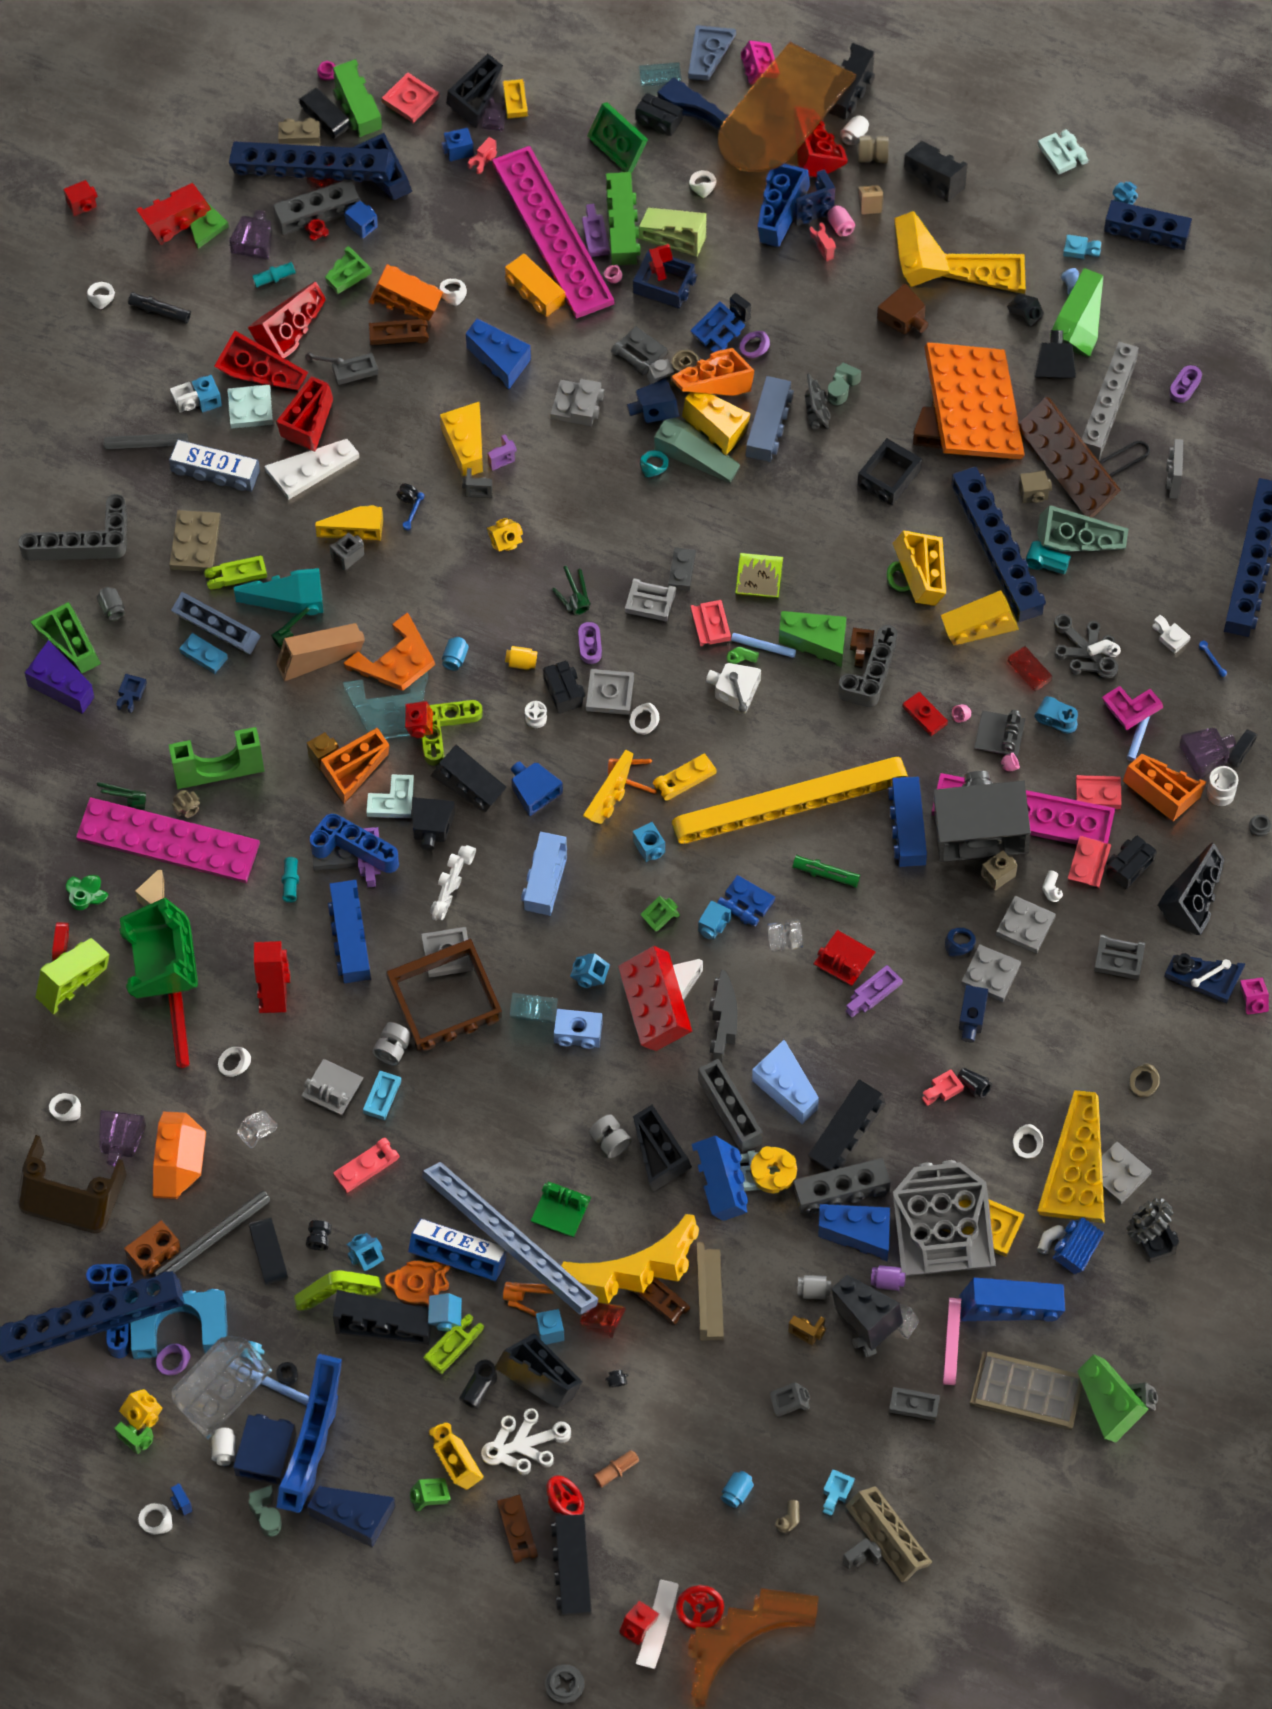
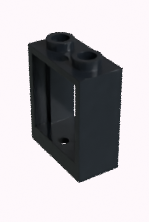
M886 438L858 472L857 485L862 490L877 496L882 502H887L893 506L921 471L922 458ZM883 457L906 470L893 487L870 475Z

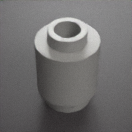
M804 1275V1277H798L797 1296H803V1299L826 1300V1295H830L831 1281H826V1276Z

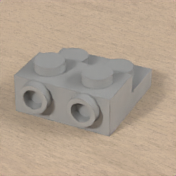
M560 379L551 411V419L592 426L594 418L598 419L600 406H598L599 401L602 402L605 390L601 389V382L580 379V383Z

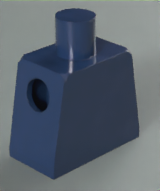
M667 378L638 389L636 391L637 401L627 404L630 416L642 413L647 423L680 417L677 401Z
M966 985L959 1021V1030L963 1031L962 1041L973 1043L975 1042L976 1033H981L989 990L987 988Z

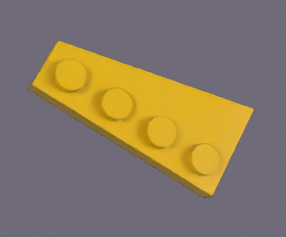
M945 254L950 273L943 275V277L1025 294L1024 254Z

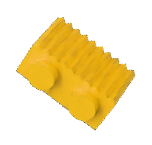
M451 1433L433 1446V1449L436 1450L435 1453L438 1454L440 1461L445 1465L444 1468L447 1469L446 1472L449 1473L455 1485L468 1490L483 1479V1475L462 1439Z

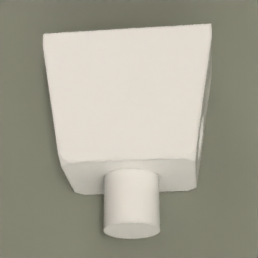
M727 663L722 673L710 670L706 683L716 686L715 698L739 711L738 707L740 704L733 681L729 679L731 672L738 674L737 682L743 703L747 706L748 710L761 680V669Z

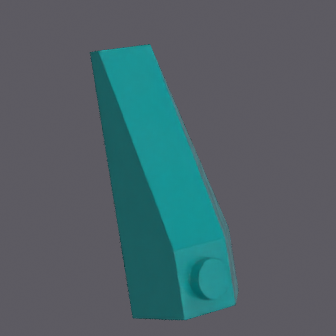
M319 568L290 572L291 576L280 578L279 575L273 576L271 581L265 583L254 581L234 587L236 602L299 614L307 607L310 609L306 613L308 615L324 613Z

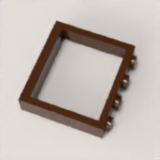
M471 938L386 971L388 982L406 1025L413 1036L412 1039L417 1051L421 1049L424 1051L430 1050L438 1042L443 1040L444 1042H450L461 1033H473L478 1030L479 1026L487 1024V1026L493 1025L499 1021V1018H502L501 1007ZM468 955L492 1011L420 1038L398 983Z

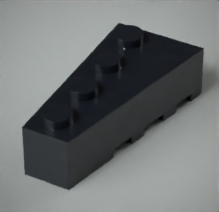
M859 1079L808 1154L809 1159L826 1171L843 1168L846 1162L845 1158L850 1152L854 1151L860 1138L886 1105L883 1094Z

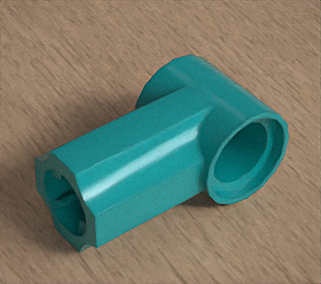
M1033 541L1025 559L1028 567L1031 569L1040 570L1045 568L1064 575L1071 556L1050 550L1048 547L1042 546L1040 541Z

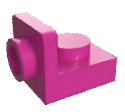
M1263 977L1240 980V988L1245 999L1246 1013L1268 1012L1269 993Z

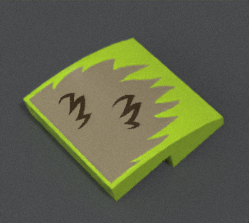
M740 553L736 595L779 599L783 557Z

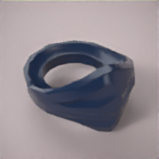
M966 928L950 930L945 938V949L948 955L952 957L961 956L970 952L976 943L975 935ZM957 933H964L970 937L971 941L960 945L953 941V936Z

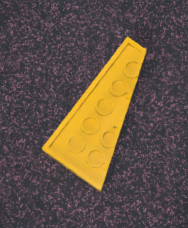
M1074 1090L1037 1210L1040 1216L1073 1220L1083 1217L1089 1222L1105 1223L1099 1099L1096 1092Z

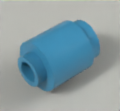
M454 637L448 640L442 656V665L446 669L457 671L463 665L469 649L468 644L463 638Z
M744 1471L734 1472L722 1490L721 1500L732 1508L742 1505L754 1486L751 1481L752 1477Z

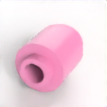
M841 206L832 207L827 214L831 226L838 236L850 235L855 228V223L847 210Z

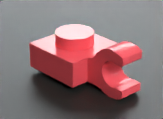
M489 137L477 149L476 156L468 161L469 169L474 165H478L476 168L477 174L483 172L484 166L489 161H492L497 154L496 140Z
M819 223L820 231H815L813 227H810V236L816 241L818 250L827 262L834 259V249H836L833 239L829 238L825 233V225Z
M949 1070L932 1080L931 1084L933 1087L923 1092L924 1097H922V1100L926 1106L935 1102L940 1096L946 1101L962 1092L964 1086L954 1072Z

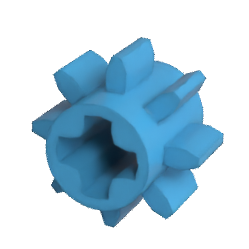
M1127 181L1125 183H1118L1112 192L1116 197L1114 201L1133 205L1138 198V193L1135 192L1137 186Z

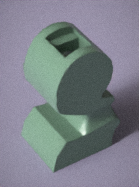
M843 362L840 366L836 367L833 381L828 385L827 398L829 403L841 405L847 400L849 385L854 386L861 382V370Z
M272 1485L249 1493L250 1500L248 1503L250 1511L259 1520L263 1534L269 1537L279 1534L282 1528V1521L278 1509L264 1507L265 1505L272 1504L274 1499Z

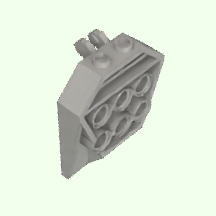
M955 1160L943 1161L939 1165L921 1163L919 1167H914L893 1192L902 1273H906L907 1277L996 1267L987 1183L961 1162L956 1163ZM968 1199L972 1203L969 1207L962 1208L959 1205L960 1201ZM939 1202H946L948 1207L945 1210H938L936 1205ZM917 1204H921L925 1207L924 1210L920 1213H916L912 1210L913 1207ZM971 1226L974 1228V1232L970 1235H965L962 1233L963 1228ZM942 1229L951 1231L948 1237H941L938 1234ZM920 1231L928 1234L923 1240H918L915 1237Z

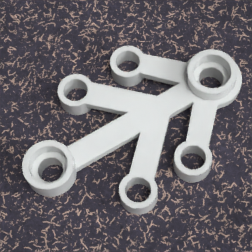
M468 845L466 847L461 846L458 855L451 854L447 864L448 867H451L450 874L442 872L438 881V885L442 886L438 902H433L430 909L433 920H443L453 897L450 893L459 888L462 877L458 875L464 863L468 865L472 863L476 848Z
M530 1408L525 1411L524 1421L513 1442L504 1444L509 1432H512L516 1427L515 1419L512 1416H505L501 1421L502 1428L495 1441L485 1444L482 1448V1459L489 1465L503 1463L516 1469L521 1475H526L530 1472V1461L525 1458L517 1460L508 1454L518 1452L539 1462L543 1467H550L554 1461L553 1454L549 1451L540 1452L531 1448V1446L553 1439L558 1443H565L571 1437V1428L565 1422H557L552 1429L527 1437L533 1424L538 1421V1412ZM529 1414H534L536 1416L532 1420L527 1418ZM511 1421L513 1425L506 1427L504 1423ZM562 1427L565 1428L566 1431L564 1433H558L557 1429ZM491 1450L498 1452L495 1456L489 1454ZM548 1456L551 1460L543 1462L542 1458ZM521 1464L528 1465V1468L522 1470L519 1468V1466Z

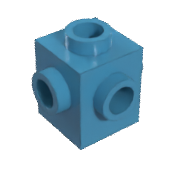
M595 953L576 957L570 977L584 988L602 985L605 982L610 964Z
M368 1233L355 1236L347 1244L350 1251L347 1255L353 1265L357 1264L364 1271L373 1268L385 1260L381 1253L383 1248L376 1237L372 1238Z

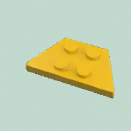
M624 751L583 814L584 818L602 824L605 818H610L614 810V804L616 801H621L624 796V787L633 758L632 752Z

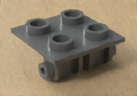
M807 373L809 390L806 391L805 401L809 425L812 429H818L820 425L824 424L829 429L828 420L831 417L825 403L828 402L825 390L820 389L818 381L813 380L810 374Z
M982 710L974 749L1004 755L1014 753L1018 757L1026 718H1021L1018 710H1011V713L1008 715Z

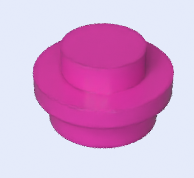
M324 61L319 65L317 74L320 79L325 81L334 79V63Z

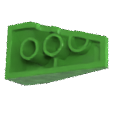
M1084 268L1059 313L1052 330H1063V343H1071L1073 352L1090 357L1098 340L1103 275Z

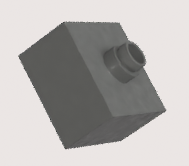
M973 771L964 775L965 784L962 787L934 789V815L939 862L990 858L1001 851H1004L1008 856L1029 854L1031 832L1025 780L993 783L990 781L989 772Z

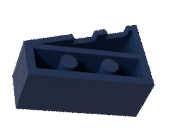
M385 133L352 147L390 150L395 159L391 181L374 183L393 200L413 192L409 180Z

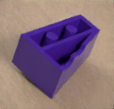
M49 640L25 671L29 687L81 714L85 712L95 698L92 684Z

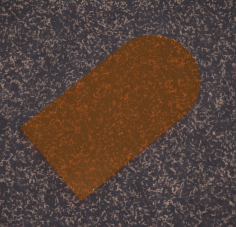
M789 42L723 122L718 134V144L722 156L735 168L748 172H764L783 165L794 155L856 78V74Z

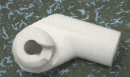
M1050 870L1046 875L1042 890L1048 900L1057 902L1062 898L1063 893L1062 890L1058 891L1059 888L1055 886L1058 873Z
M1055 1225L1044 1231L1037 1251L1042 1254H1048L1052 1241L1056 1239L1061 1240L1065 1237L1067 1232H1065L1064 1227Z

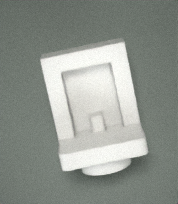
M190 382L170 388L171 395L180 413L190 411L199 406L197 392L193 390Z

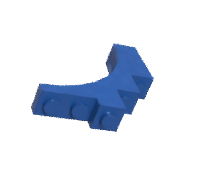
M323 1354L317 1356L304 1420L290 1464L279 1486L276 1508L300 1513L315 1485L317 1465L325 1451L328 1429L336 1415L337 1390L342 1363L340 1358Z

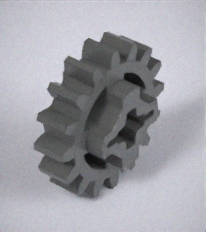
M1154 1198L1152 1203L1148 1200L1144 1206L1139 1207L1138 1212L1133 1213L1132 1219L1128 1221L1131 1225L1126 1228L1129 1231L1127 1234L1138 1244L1140 1242L1145 1244L1148 1239L1153 1241L1156 1235L1160 1236V1231L1167 1229L1168 1223L1172 1221L1170 1216L1174 1214L1173 1208L1163 1198L1159 1200Z

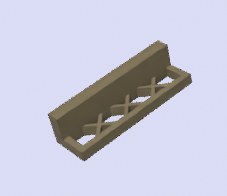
M697 1242L700 1341L724 1340L720 1249H704V1242Z
M876 1486L859 1491L846 1505L848 1511L869 1539L878 1545L882 1552L881 1555L901 1582L907 1581L917 1570L928 1567L932 1563ZM871 1495L877 1503L873 1502V1500L870 1498ZM913 1554L917 1555V1557L920 1559V1562L917 1561Z

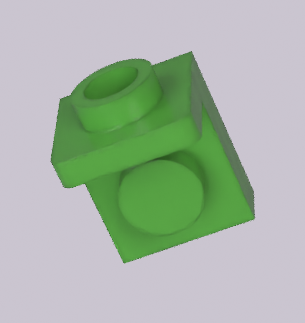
M659 896L640 915L658 932L673 916L678 918L680 913L676 910L678 908L677 904L671 898L665 899Z
M122 1422L114 1428L116 1436L136 1454L142 1449L146 1450L153 1442V1432L149 1427L140 1435L133 1426H126Z
M445 1478L417 1481L410 1490V1500L414 1504L415 1511H421L425 1505L447 1504L451 1500Z

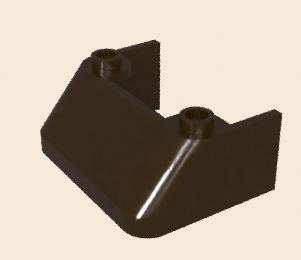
M35 1135L22 1168L18 1194L20 1210L24 1214L96 1234L102 1232L108 1224L127 1176L123 1160L118 1159L111 1179L96 1177L90 1181L87 1190L79 1189L44 1178L46 1166L41 1160L44 1148L40 1136Z

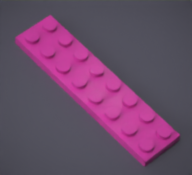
M940 773L937 789L962 787L965 784L964 778ZM1026 790L1030 835L1072 844H1078L1079 837L1083 836L1108 844L1115 808ZM933 803V808H932V813H931V815H933V816H935V815H934V803Z
M92 797L89 799L76 836L78 841L246 884L260 845V841L257 839Z

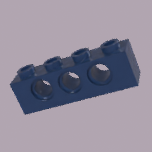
M1111 200L1105 220L1104 232L1129 237L1134 240L1147 241L1152 244H1160L1173 249L1185 250L1192 218Z

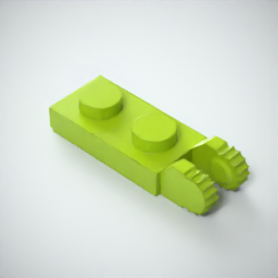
M263 556L222 563L220 566L207 568L204 571L205 577L209 579L215 578L207 582L208 589L212 590L220 589L224 585L230 586L267 578Z
M466 1315L461 1320V1326L452 1327V1330L448 1331L423 1357L424 1361L442 1375L483 1331L484 1325L481 1323L477 1324L468 1334L464 1331L471 1324L474 1318L472 1315Z

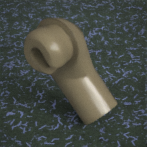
M790 1500L787 1502V1515L781 1519L778 1518L775 1523L779 1532L787 1533L799 1524V1501Z

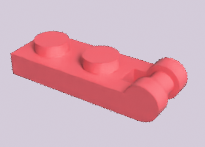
M382 1138L375 1146L333 1172V1175L344 1191L348 1193L397 1161L400 1155L396 1150L391 1149L387 1138ZM383 1152L385 1157L380 1160L377 1155Z

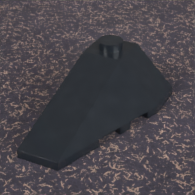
M1210 843L1173 882L1157 905L1168 922L1195 935H1201L1210 920L1211 913L1209 912L1210 903L1215 901L1216 895L1213 891L1215 883H1218L1225 860L1214 843Z

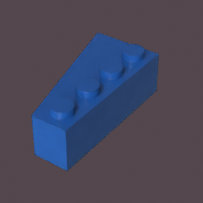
M973 1277L959 1295V1298H961V1321H1055L1065 1312L1063 1284Z

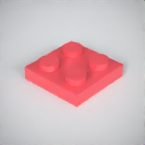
M407 73L382 97V103L414 123L439 98V92L410 73Z

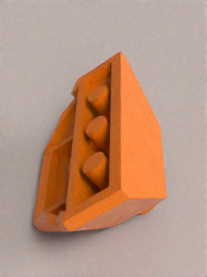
M163 1111L159 1120L153 1163V1198L177 1199L183 1191L201 1176L206 1131L187 1113Z

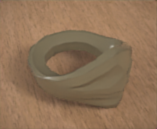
M1149 1063L1136 1067L1131 1073L1130 1088L1139 1097L1151 1096L1160 1085L1158 1071ZM1141 1072L1152 1074V1087L1145 1092L1139 1091L1135 1087L1136 1077Z

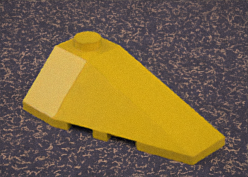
M912 211L895 217L899 258L903 275L910 286L913 287L949 274L950 270L946 255L916 213Z

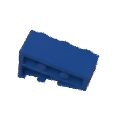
M476 319L466 332V347L483 364H486L492 370V373L496 377L498 376L505 386L510 389L531 360L530 345L479 319Z
M820 1204L818 1237L845 1247L848 1245L859 1249L862 1253H870L881 1257V1260L888 1261L890 1208Z

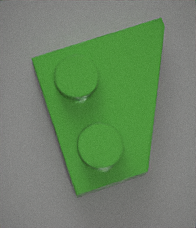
M210 204L211 210L205 216L198 218L190 224L195 245L198 249L229 227L228 221Z
M349 246L345 248V255L342 259H338L333 269L325 276L326 283L337 294L372 274L371 267Z

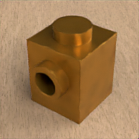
M326 732L307 742L308 756L319 771H321V759L339 749L336 740L333 737L329 738Z

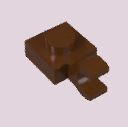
M853 628L850 650L856 651L854 666L863 667L865 652H872L875 630Z

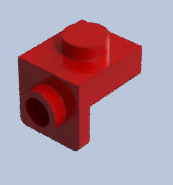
M669 244L649 250L652 260L648 262L652 274L656 273L658 281L666 279L663 263L673 260Z
M639 1601L624 1617L619 1633L639 1645L645 1633L657 1621L659 1613Z

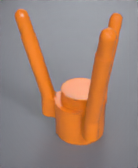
M609 759L608 776L619 759ZM632 759L631 765L650 764L652 760ZM629 779L626 780L625 784L653 794L657 793L655 789Z
M507 1281L503 1290V1300L509 1301L508 1306L516 1307L536 1317L537 1312L518 1303V1300L523 1301L525 1292L554 1294V1292L545 1284L513 1283Z

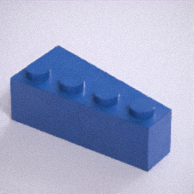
M770 160L769 173L766 179L767 184L763 195V205H761L758 221V233L760 243L779 247L795 217L796 199L806 195L810 187V180L807 169Z
M357 880L329 883L332 902L328 903L329 915L334 916L335 922L331 923L332 936L337 935L338 942H334L335 956L340 955L341 962H337L338 976L343 975L344 984L371 980Z

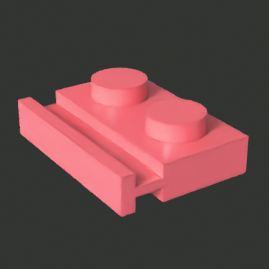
M722 600L702 603L700 606L695 607L691 605V613L700 646L707 643L711 645L731 641V634Z
M1077 775L1076 800L1121 809V777Z
M1080 836L1068 880L1099 888L1111 844Z

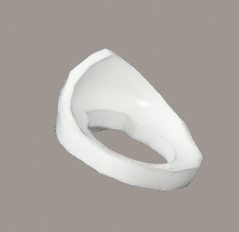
M709 171L695 172L690 178V187L699 196L705 198L715 188L716 178ZM700 177H706L710 179L711 183L695 184V181Z
M447 279L440 283L439 290L443 291L441 297L447 303L457 306L464 300L467 289L461 280ZM447 284H457L460 288L459 291L450 292L445 289V286Z
M105 282L94 283L87 291L88 300L97 309H103L115 296L113 286ZM100 288L109 291L107 296L93 295V293Z
M645 703L636 707L630 717L631 729L637 734L642 735L650 733L659 722V713L651 703ZM643 711H649L651 713L649 726L644 729L637 728L635 725L637 715Z
M242 1047L228 1048L219 1058L218 1067L220 1072L226 1077H234L243 1073L251 1063L250 1053ZM238 1053L241 1057L238 1066L232 1071L225 1070L223 1066L224 1060L229 1055Z
M62 1093L51 1099L49 1111L54 1118L60 1121L78 1120L80 1118L81 1104L75 1095ZM62 1100H68L73 1104L66 1114H59L55 1111L56 1104Z
M1025 1124L1020 1127L1013 1137L1015 1152L1025 1159L1036 1157L1043 1147V1136L1040 1130L1032 1124ZM1026 1134L1033 1135L1037 1142L1036 1150L1028 1154L1023 1153L1019 1148V1141Z
M152 1503L146 1505L140 1511L139 1525L145 1532L157 1535L169 1532L172 1529V1516L165 1505ZM153 1510L160 1511L164 1517L158 1527H150L145 1523L146 1515Z

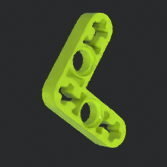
M467 700L429 705L433 711V731L438 734L435 739H428L426 736L422 737L424 759L429 765L436 766L444 758L440 726L479 721L482 718L483 711L482 705L478 701ZM471 708H474L475 714H471ZM460 709H463L464 716H461ZM448 710H454L457 712V715L453 718H448L445 716V713ZM435 746L437 757H432L431 747Z
M342 1270L332 1271L294 1296L296 1309L302 1311L311 1309L337 1293V1290L364 1296L377 1294L382 1290L380 1279L373 1275Z

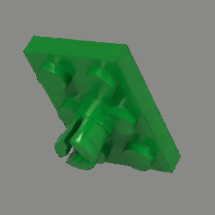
M608 102L602 103L587 135L625 172L631 173L648 141L635 126L629 123Z

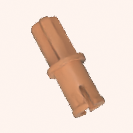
M630 1450L617 1460H611L607 1467L593 1475L597 1484L603 1488L616 1477H622L624 1471L638 1463L639 1458L637 1454Z

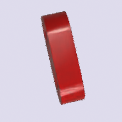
M56 922L52 961L58 959L62 953H67L69 940V923Z

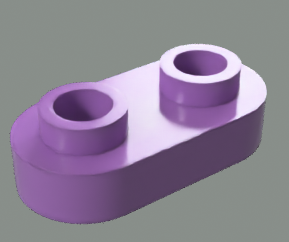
M1189 365L1181 370L1170 387V397L1172 400L1179 403L1189 400L1201 382L1202 372L1198 367Z
M586 622L578 629L580 657L585 663L594 664L602 657L600 629L595 623Z

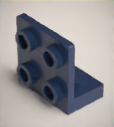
M825 169L817 172V181H815L816 191L796 199L795 223L797 226L808 224L820 217L828 216V211L835 205V186Z

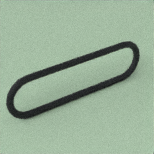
M1135 441L1099 462L1101 464L1136 444H1142L1147 448L1146 454L1110 473L1109 475L1112 477L1146 458L1150 453L1149 445L1143 441Z

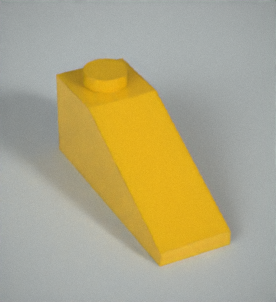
M373 505L359 506L317 521L315 523L316 536L342 538L349 532L353 537L358 535L362 540H381L383 525L382 507Z

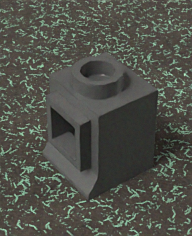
M348 532L335 544L330 545L331 558L335 560L339 556L342 559L343 569L347 570L364 556V542L358 535L353 537Z

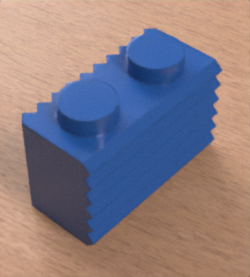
M1083 1217L1071 1220L1065 1228V1232H1067L1065 1237L1059 1240L1054 1247L1056 1252L1053 1259L1073 1274L1080 1273L1085 1269L1104 1235L1103 1231H1100V1229L1093 1226L1092 1223H1089Z

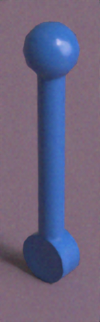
M422 492L417 494V500L408 520L403 523V529L406 531L411 529V521L420 501L424 499Z
M1201 641L1199 643V649L1204 650L1206 652V654L1211 659L1215 667L1218 669L1219 676L1225 677L1227 675V671L1225 669H1222V667L1219 665L1215 657L1207 648L1208 643L1206 641Z

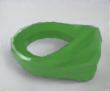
M895 561L891 563L886 572L888 584L898 592L909 591V585L900 587L893 580L895 572L900 571L904 573L900 562Z

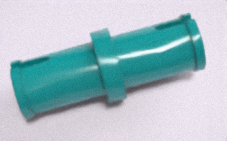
M292 261L275 268L271 266L269 270L252 275L256 288L273 281L277 283L279 279L296 274Z
M295 857L284 859V875L281 877L283 884L282 899L289 903L297 900L299 876L297 875L298 859Z

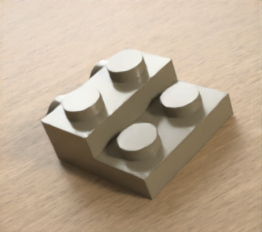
M306 118L303 122H295L293 119H285L283 122H278L279 144L320 146V122L312 118Z

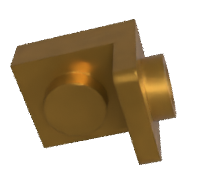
M793 1316L789 1322L788 1332L813 1345L816 1339L821 1340L827 1328L824 1327L825 1318L820 1317L816 1325L812 1326L807 1319Z

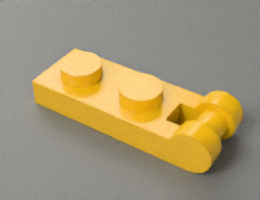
M704 753L668 774L654 779L653 785L656 789H660L662 792L661 796L665 801H668L717 774V769Z

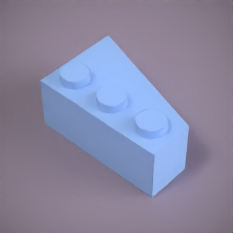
M540 831L537 847L533 853L532 868L529 869L527 874L528 885L522 891L521 901L524 902V910L551 916L567 860L566 837Z
M783 1040L753 1068L752 1081L803 1124L818 1110L819 1097L787 1043Z

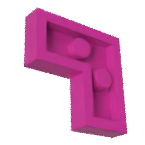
M1121 686L1102 696L1104 704L1126 730L1163 708L1162 702L1151 689L1134 699H1131Z

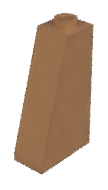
M353 623L284 638L276 665L283 680L288 681L353 656L358 651L360 652L365 641L364 634L359 630L357 624Z

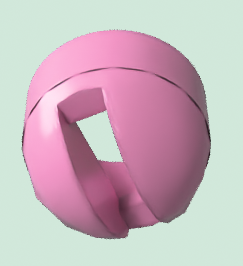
M611 265L606 268L604 275L609 282L618 283L621 281L622 271L617 265Z
M963 704L954 706L952 717L957 723L965 722L971 717V710L967 705Z
M1014 753L1005 755L1001 760V764L1004 765L1002 768L1007 772L1020 768Z

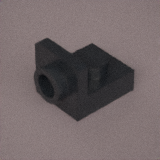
M735 292L730 297V311L735 315L731 323L735 325L741 320L745 324L751 319V303Z
M1167 1225V1229H1164L1160 1236L1156 1235L1153 1241L1148 1239L1145 1244L1141 1242V1245L1149 1262L1175 1254L1179 1239L1176 1232L1171 1231L1170 1226Z

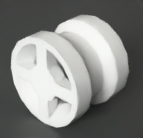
M540 701L528 703L525 707V721L527 725L531 728H541L546 724V706Z

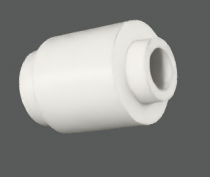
M860 115L851 118L840 132L842 141L847 145H857L859 136H864L868 131V121Z
M219 1428L214 1431L212 1436V1460L218 1465L226 1466L236 1459V1436L233 1434L232 1429Z

